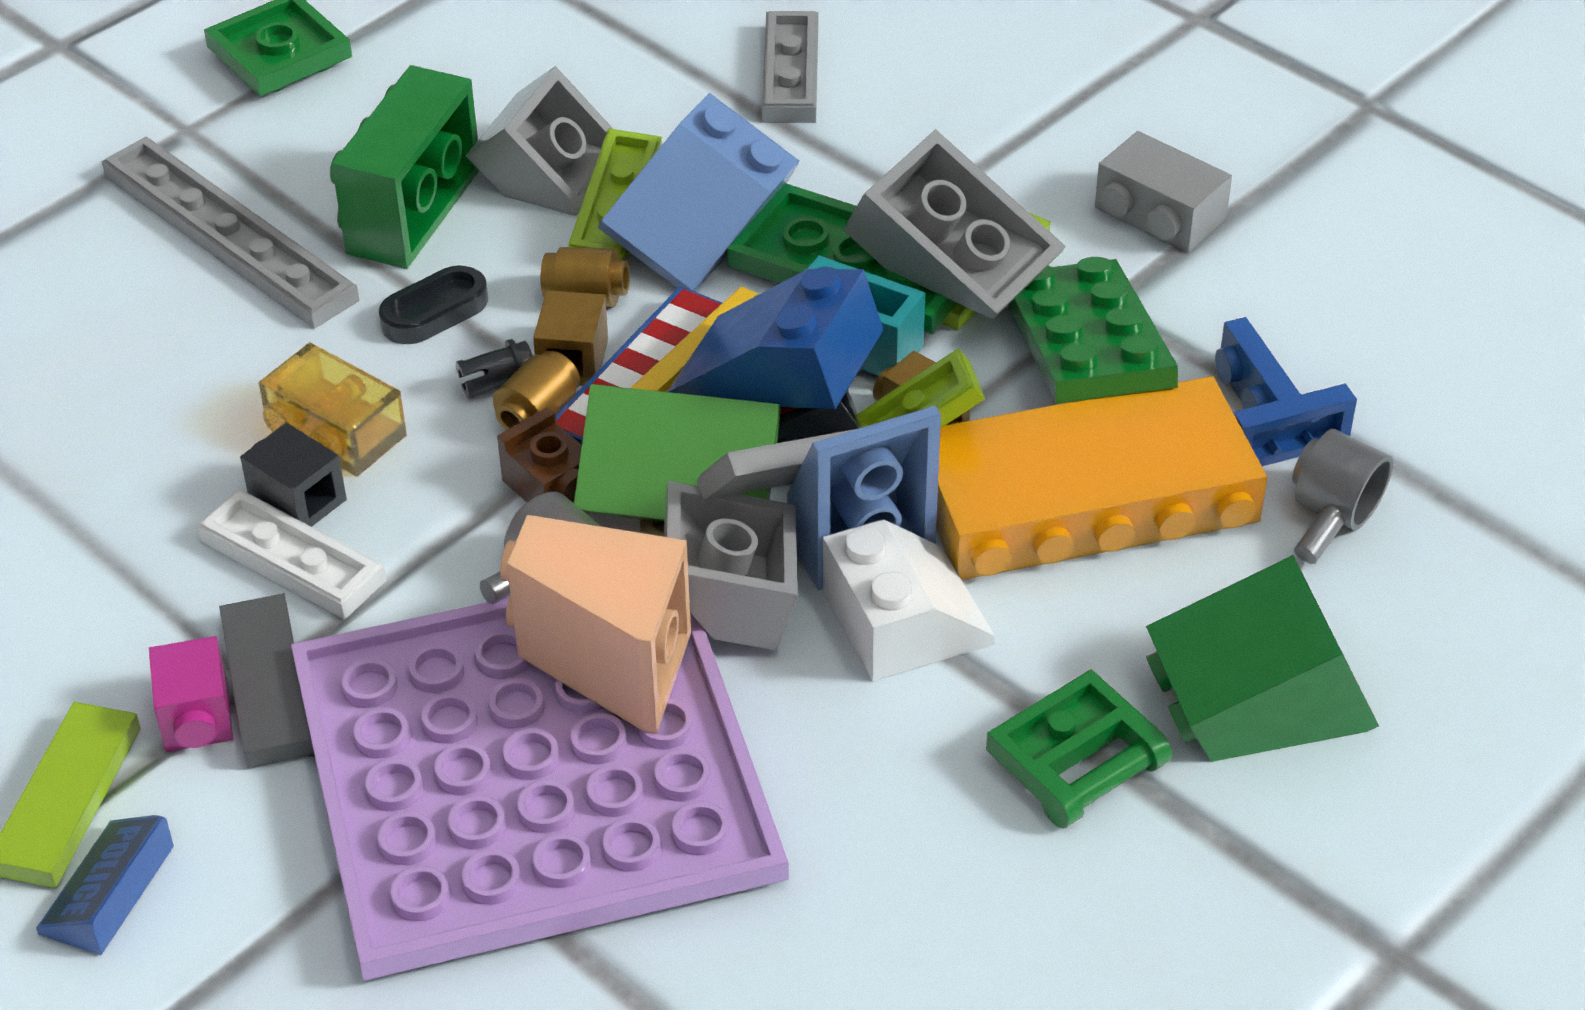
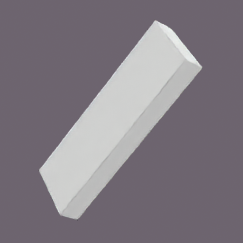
M238 489L196 526L201 543L343 620L351 615L387 581L383 564L241 489Z

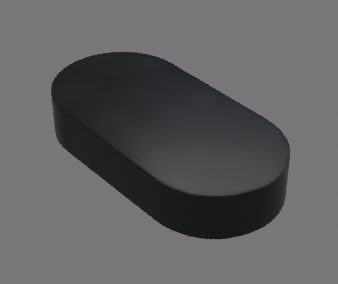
M462 265L450 266L391 294L383 300L379 307L382 333L393 342L415 344L423 342L477 315L488 303L485 276L472 267Z

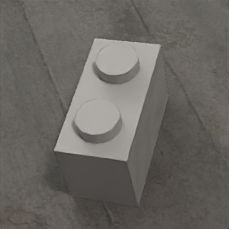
M1136 131L1099 162L1095 208L1189 253L1226 220L1232 175L1151 136Z

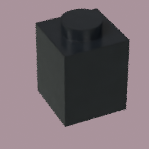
M287 422L263 440L255 443L251 449L240 456L247 493L311 527L347 500L339 455Z

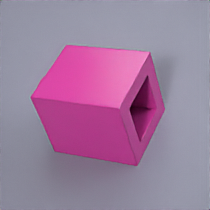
M217 636L148 647L153 704L165 752L186 748H199L209 744L234 740L228 684Z

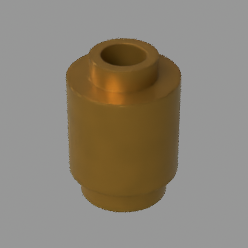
M560 247L557 253L547 252L544 254L541 264L540 282L543 297L545 296L546 290L604 294L606 307H615L619 296H626L629 291L630 269L628 261L620 260L618 250L615 248Z
M546 351L542 355L530 357L493 395V406L499 424L505 430H508L547 407L556 415L577 393L576 389L580 385V376L576 367L567 357L555 351Z

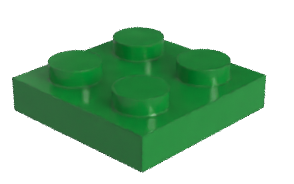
M273 0L204 29L207 47L260 97L270 92L279 91L286 85L316 72L325 71L331 66L352 57L350 39L306 0Z

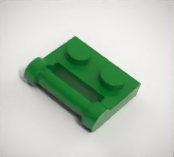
M1092 669L987 732L986 751L1041 802L1047 817L1053 824L1062 829L1081 819L1086 806L1144 769L1153 772L1172 759V749L1165 735ZM1119 737L1129 745V747L1070 784L1059 776Z

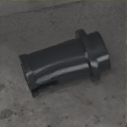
M511 338L505 340V347L466 360L456 361L455 365L459 378L480 371L484 372V376L461 384L466 397L469 399L476 394L502 386L533 356L528 343L525 340L515 343Z

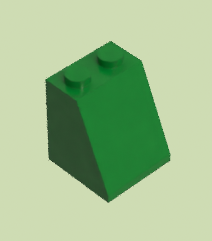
M1294 555L1146 626L1156 649V652L1146 656L1147 662L1163 693L1173 689L1178 699L1177 702L1168 706L1170 715L1184 742L1188 743L1197 738L1211 762L1364 733L1379 727Z

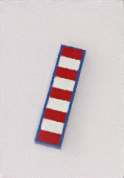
M679 286L555 415L556 423L582 445L590 384L631 388L715 311L722 302Z

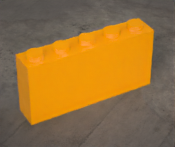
M1214 376L1178 382V388L1074 401L943 426L940 428L936 530L947 557L961 580L985 575L990 576L1000 572L1046 563H1057L1062 560L1103 552H1113L1123 548L1165 540H1175L1185 536L1226 528H1237L1260 522L1268 477Z

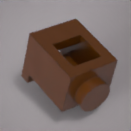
M547 407L497 435L502 481L528 503L541 494L558 492L574 503L582 445L556 423L555 413Z

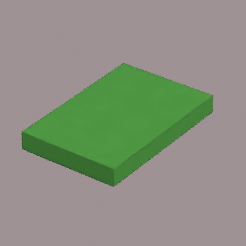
M590 384L574 504L586 514L665 522V490L668 481L698 486L697 479L700 477V474L728 452L777 444L781 406L774 403ZM771 488L742 493L741 495L770 500Z

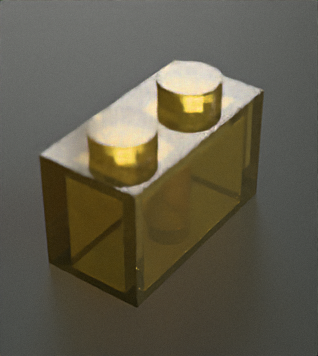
M311 342L307 343L258 382L264 409L263 419L272 432L287 422L337 453L340 457L341 469L356 477L407 436L400 390Z

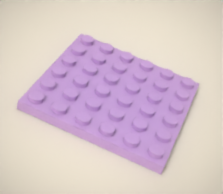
M505 598L493 605L486 602L291 644L363 981L789 880L788 859L707 634L691 613V635L657 734L640 730L520 658L517 652L515 628L508 627L506 623V610L509 598Z

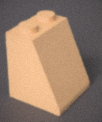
M527 515L517 540H509L506 543L500 568L501 579L508 581L510 585L506 623L508 627L515 628L518 656L640 730L657 734L691 635L687 540Z

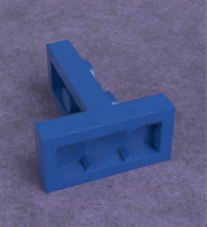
M1247 317L1224 322L1221 348L1215 353L1216 369L1222 382L1230 384L1242 402L1243 409L1233 413L1262 467L1299 457L1305 446L1312 439H1320L1331 429H1336L1348 436L1351 435L1357 398L1346 383L1300 394Z

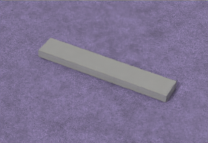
M147 136L101 161L106 178L313 329L360 301L356 284Z

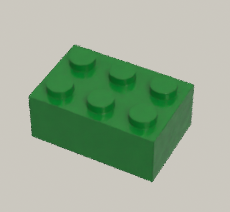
M410 65L398 81L389 86L384 98L371 115L362 120L358 131L343 150H339L335 154L330 166V179L335 184L338 202L337 223L339 228L342 229L346 254L408 269L480 170L466 157V154L478 141L472 80L470 78Z

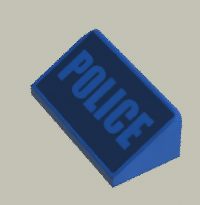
M159 815L110 820L36 927L38 935L102 955L174 847L167 819Z

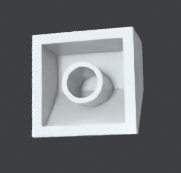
M884 519L823 537V592L872 682L994 645L995 635L941 546Z

